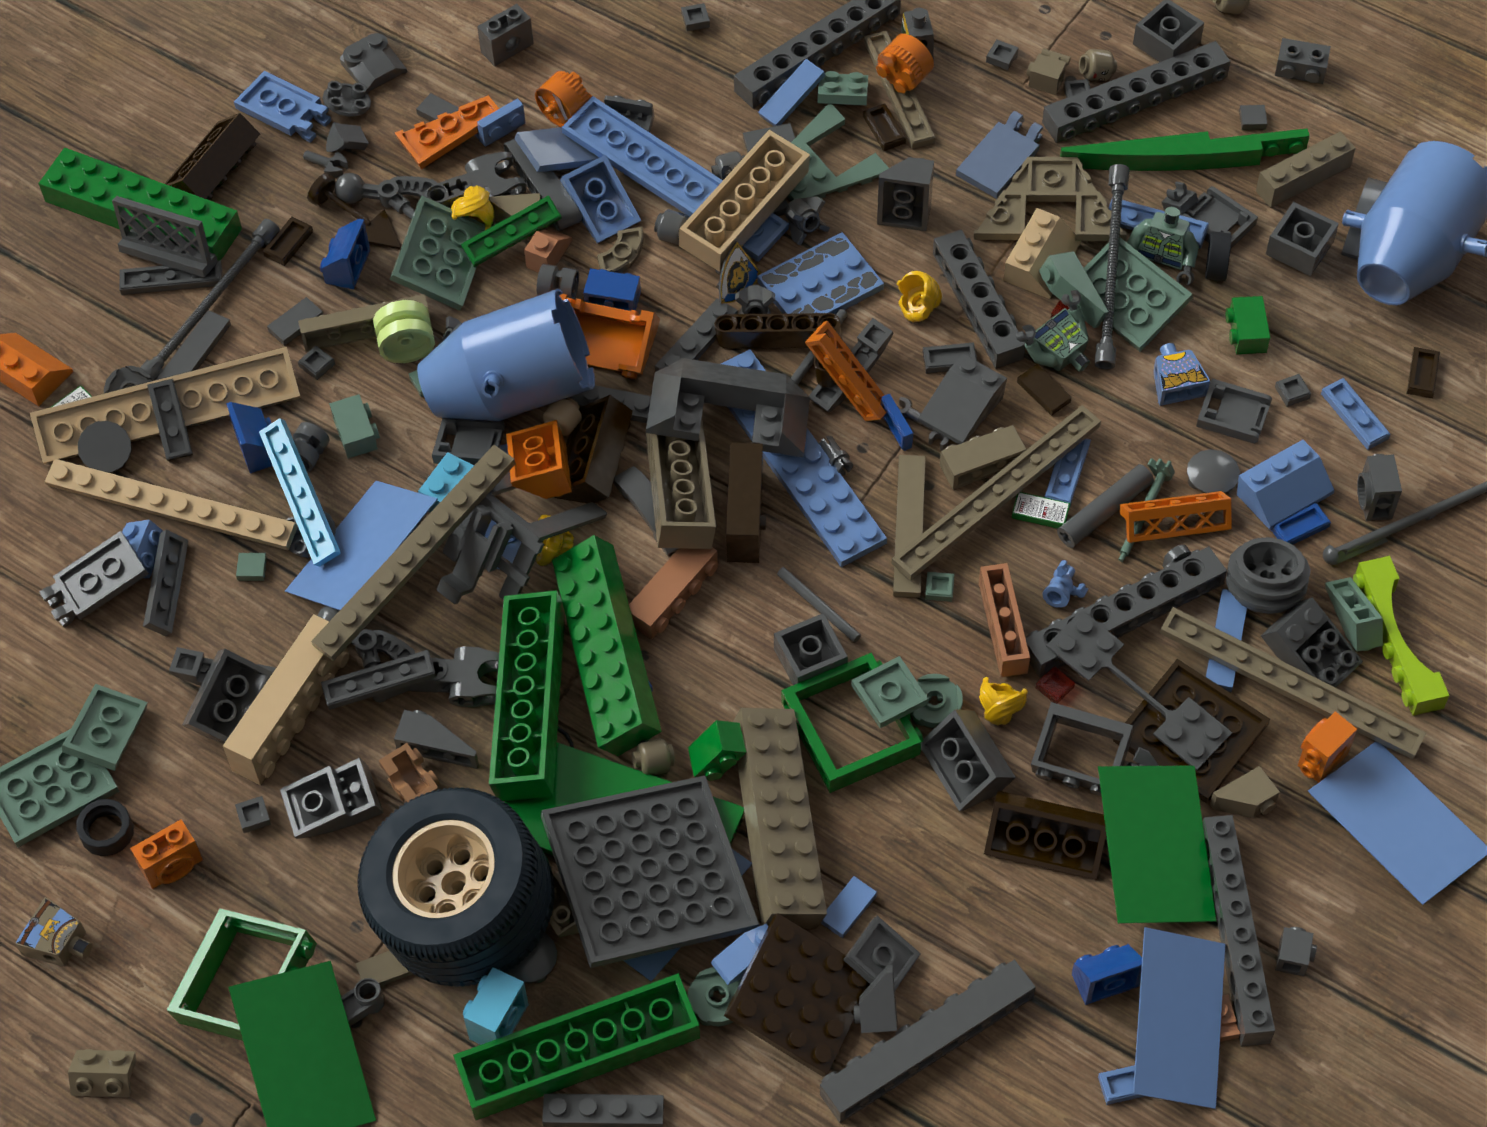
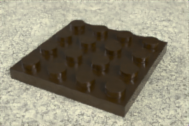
M1179 659L1175 660L1149 692L1150 696L1171 711L1176 710L1190 697L1232 732L1197 771L1195 770L1199 799L1207 803L1211 799L1213 792L1218 790L1269 725L1270 718ZM1144 699L1125 722L1126 724L1133 725L1134 732L1128 752L1135 756L1138 748L1141 747L1150 751L1159 766H1190L1153 735L1166 721V717ZM1113 739V742L1118 745L1120 744V741Z
M777 913L773 916L724 1017L824 1077L828 1075L854 1020V1006H859L860 996L870 983L843 960L846 956L845 954Z

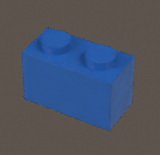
M590 268L583 292L584 302L627 311L636 310L641 294L640 276Z

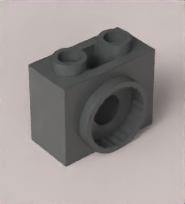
M518 4L496 14L477 26L481 53L494 67L534 44L531 18Z
M1394 454L1367 456L1363 471L1359 473L1357 480V495L1360 508L1364 510L1366 521L1393 519L1402 493Z

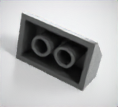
M908 157L880 173L877 225L927 231L932 200L933 160Z
M227 649L219 650L182 726L224 744L273 672Z
M955 709L921 742L922 751L959 811H964L996 796L998 791H1002L1016 778L975 711Z

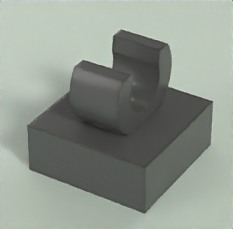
M1176 181V189L1167 190V197L1162 201L1164 210L1167 207H1175L1180 210V214H1184L1198 201L1196 192L1187 190L1185 183Z

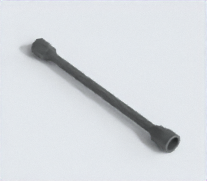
M1122 164L1112 165L1109 168L1108 186L1112 188L1113 198L1104 303L1108 314L1103 319L1102 339L1096 345L1095 367L1105 370L1113 369L1116 363V348L1113 346L1112 340L1122 195L1124 190L1128 189L1130 172L1129 167Z
M264 219L252 233L254 238L251 244L212 291H210L208 296L204 298L189 319L185 321L183 326L179 328L177 333H175L157 356L153 357L152 360L147 359L140 367L148 372L154 381L163 371L164 362L220 297L228 285H230L241 269L245 267L258 249L268 245L280 231L273 221Z

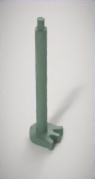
M1150 458L1147 466L1156 478L1145 501L1155 500L1163 482L1172 479L1175 470L1171 461L1165 464L1162 459H1158L1156 462ZM1145 520L1134 522V534H1139ZM1126 538L1120 550L1119 561H1124L1135 542L1129 543Z

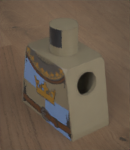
M46 897L15 942L21 955L59 966H65L73 954L86 959L92 950V943L83 939L86 931L82 923Z

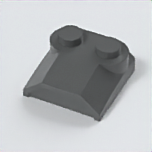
M379 33L370 34L346 47L340 57L341 65L356 83H362L366 86L367 94L369 91L395 77L407 73L406 67L388 45L387 38Z

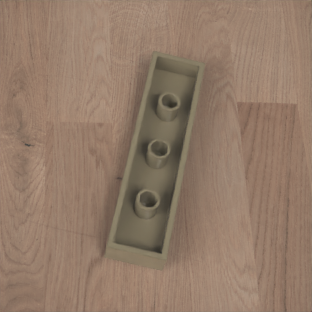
M425 294L299 320L305 352L310 351L315 346L322 349L374 338L376 333L373 318L380 308L395 301L414 300L422 303L428 309Z

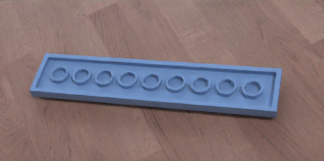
M594 96L562 126V133L599 158L606 155L614 168L689 217L723 181ZM772 213L742 246L743 250L748 256L759 262L789 229V223Z
M751 349L721 363L766 371ZM728 407L752 441L755 411ZM808 428L806 431L804 457L763 451L764 460L840 567L887 544L885 534L843 476L837 472L836 467L830 465L829 457Z

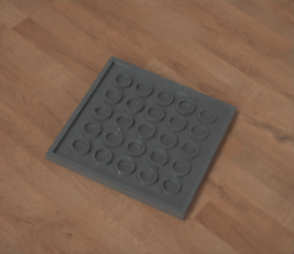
M705 776L542 810L541 819L590 968L736 935L759 926Z

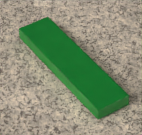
M548 195L463 242L461 246L473 267H476L532 236L536 231H540L562 219V216Z

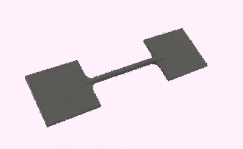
M1081 610L1046 647L1087 681L1099 670L1108 668L1125 684L1165 715L1166 721L1153 735L1187 764L1195 766L1197 771L1232 732L1190 697L1173 711L1162 706L1112 664V657L1124 644L1086 612Z

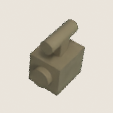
M1043 48L1035 62H1030L1026 75L1030 77L1029 87L1056 95L1064 80L1065 68L1069 65L1071 57Z

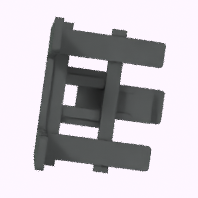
M509 471L448 537L443 553L452 561H457L452 574L441 578L437 591L453 604H458L461 596L474 591L484 569L492 572L498 567L507 574L499 597L504 600V596L518 595L523 587L527 586L530 579L528 575L537 554L541 553L543 549V541L545 539L604 519L607 512L597 504L590 502L529 523L494 497L495 495L516 489L511 484ZM492 519L497 524L493 525L487 539L484 536ZM511 535L521 541L513 563L502 556Z

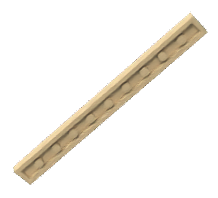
M54 459L45 479L47 486L285 550H289L298 527L292 521Z

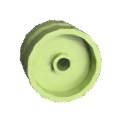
M414 300L395 301L383 306L375 313L373 323L379 352L385 360L393 363L414 362L427 356L433 350L435 340L428 309L422 303Z

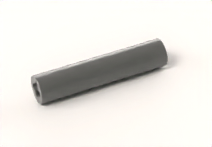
M1141 464L1134 467L1057 529L1061 541L1070 548L1076 546L1120 510V504L1129 503L1153 484L1154 478L1151 472Z

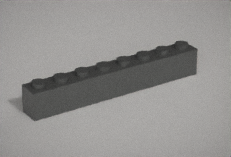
M1015 959L1008 964L1005 962L999 964L992 970L991 975L985 979L978 978L974 980L965 992L960 995L955 993L949 996L944 1001L943 1006L936 1010L929 1009L912 1026L909 1024L904 1025L887 1042L885 1040L879 1041L871 1048V1052L865 1056H856L840 1072L833 1071L826 1075L820 1084L821 1098L839 1123L843 1122L1033 999L1036 986Z

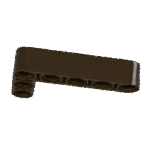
M832 313L726 314L719 316L714 323L717 342L720 347L726 349L809 348L805 342L825 321L831 324L842 339L840 318ZM814 355L817 383L827 388L836 385V382Z

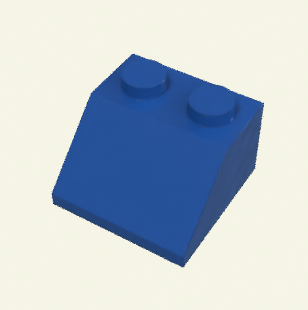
M357 219L339 228L335 238L330 240L328 255L322 259L320 271L323 273L326 284L354 290L370 253L364 219Z
M234 402L226 403L249 473L273 466L259 434V431L272 424L270 417L264 418L261 408Z
M1127 944L1119 947V945L1108 947L1103 953L1095 956L1088 954L1078 958L1073 965L1072 976L1085 1005L1139 987L1142 957Z

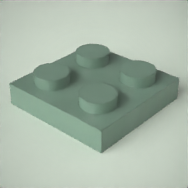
M828 71L825 73L826 76L819 82L817 103L867 105L869 75H863L859 72L839 74L835 71Z
M900 656L853 679L851 682V686L879 728L927 705L929 698Z

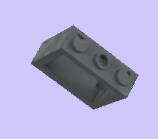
M1051 702L1031 762L1032 772L1036 773L1035 775L1043 780L1051 781L1052 778L1058 779L1070 788L1078 789L1079 786L1090 789L1091 793L1101 796L1099 778L1045 763L1057 723L1120 741L1113 766L1124 765L1134 734L1133 725Z

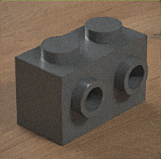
M1282 38L1275 76L1323 84L1331 46Z

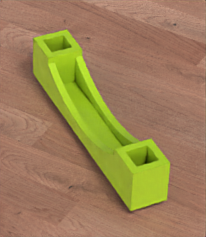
M1386 556L1360 562L1356 573L1353 575V581L1383 618L1382 652L1385 659H1389L1391 663L1394 681L1399 683L1402 689L1404 705L1406 707L1409 706L1412 716L1444 709L1449 693L1440 672L1434 673L1421 663L1409 649L1398 630L1392 608V593L1395 592L1400 578L1391 557Z

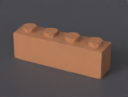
M713 547L712 549L679 548L629 604L635 629L650 639H653L658 632L662 633L668 626L670 618L682 611L686 600L691 594L695 595L700 590L702 582L706 577L712 576L716 572L719 565L717 550Z
M1008 564L980 567L979 587L1000 677L1028 674L1030 655Z

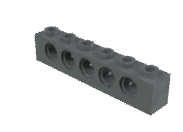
M962 229L934 238L933 255L995 369L1024 360L1026 342H1020L1016 339L1018 330L1015 318L1012 314H1008L1002 295L997 294L992 277L990 275L987 276L984 271V263L981 257H977L974 253L971 239L966 238Z

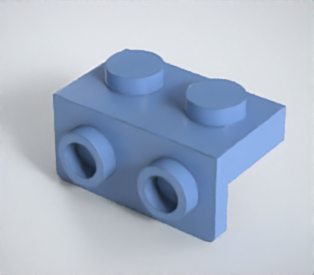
M517 98L477 122L478 133L475 136L485 147L525 124L524 106Z
M150 519L129 522L122 532L149 573L144 578H150L155 564L160 533L163 530Z

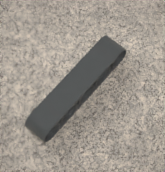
M515 139L503 144L504 151L511 153L513 167L519 176L524 179L532 194L540 193V199L548 195L550 196L562 216V219L553 223L558 232L582 221L577 205L553 171L537 172Z

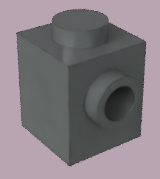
M1284 927L1280 937L1275 970L1304 977L1309 961L1314 962L1317 945L1312 944L1314 933L1306 932L1305 929L1300 927Z

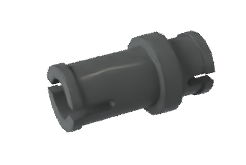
M826 436L829 444L823 438L819 445L829 457L830 465H834L837 472L841 475L846 474L843 468L850 472L853 468V463L849 460L850 456L848 453L841 450L833 436Z

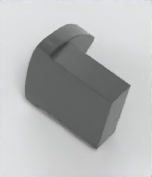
M334 122L327 138L326 151L340 152L345 148L365 150L369 143L360 126Z

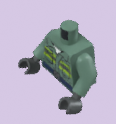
M1167 207L1165 213L1156 212L1153 219H1145L1133 229L1127 243L1147 259L1178 269H1182L1184 266V271L1180 272L1176 279L1180 284L1183 274H1186L1189 277L1187 285H1190L1194 281V274L1191 270L1195 268L1199 246L1194 234L1190 231V223L1179 218L1180 210L1175 207Z
M1071 290L1072 301H1070L1068 294H1064L1061 298L1062 303L1069 306L1070 309L1064 308L1036 331L1032 325L1023 326L1022 328L1025 333L1023 331L1017 332L1016 339L1020 342H1026L1025 347L1035 363L1052 367L1057 371H1061L1071 363L1081 372L1090 363V360L1083 354L1089 340L1081 308L1077 306L1081 301V294L1077 290Z

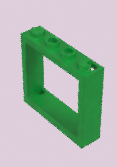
M872 652L781 690V703L784 709H794L798 735L829 793L921 754L923 737L918 727L914 728L910 722L911 716L908 714L896 720L906 739L905 741L836 769L800 703L803 699L861 676L883 665L880 660H875Z
M220 908L174 994L167 1011L179 1024L243 1041L238 1023L196 1012L236 933L239 932L291 945L292 947L278 974L306 967L309 959L314 955L317 943L305 929Z

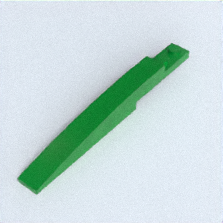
M1308 128L1210 139L1207 131L1061 147L1060 157H1078L1083 165V169L1109 170L1112 165L1116 164L1126 165L1130 171H1179L1260 165L1261 157L1263 156L1272 157L1281 154H1297L1307 149L1310 135Z

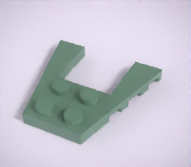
M828 104L791 142L810 154L809 172L787 196L790 201L815 196L822 199L826 197V194L835 191L840 193L848 190V187L859 183L861 185L870 183L872 179L879 177L880 173L889 169L876 153L837 177L822 162L809 146L845 125V118L832 104Z

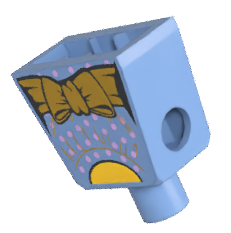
M1173 343L1163 345L1160 348L1161 355L1155 359L1153 370L1159 406L1206 396L1210 380L1191 350L1177 352Z

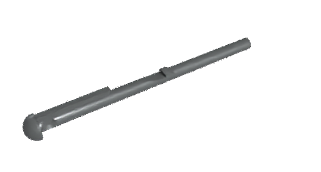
M1487 481L1339 547L1334 548L1332 545H1328L1323 551V559L1330 565H1337L1388 542L1386 537L1406 529L1423 519L1430 520L1439 513L1487 493Z

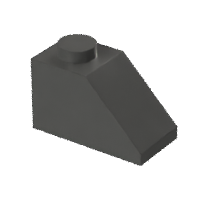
M887 965L861 994L859 1006H854L855 1024H861V1033L897 1031L898 1020L893 965Z

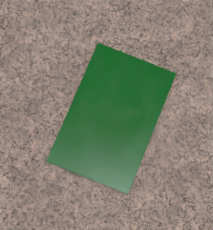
M1098 766L1118 924L1216 922L1195 766Z
M331 961L228 987L267 1127H356L376 1121Z

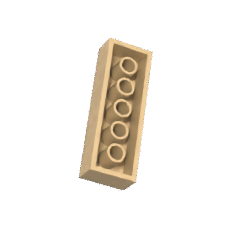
M768 130L680 227L679 247L720 272L734 242L737 241L742 247L809 172L810 154Z
M313 614L224 743L223 748L232 772L259 785L262 784L265 778H269L275 769V763L279 757L285 755L288 751L290 741L294 735L303 729L305 719L310 711H314L317 708L320 697L323 694L321 682L335 678L338 670L347 664L349 659L347 647L332 661L312 645L311 641L329 621Z

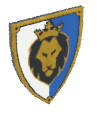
M737 241L734 242L728 252L722 270L720 272L716 270V273L720 274V281L716 286L719 289V303L735 302V294L748 286L755 285L757 283V276L762 274Z

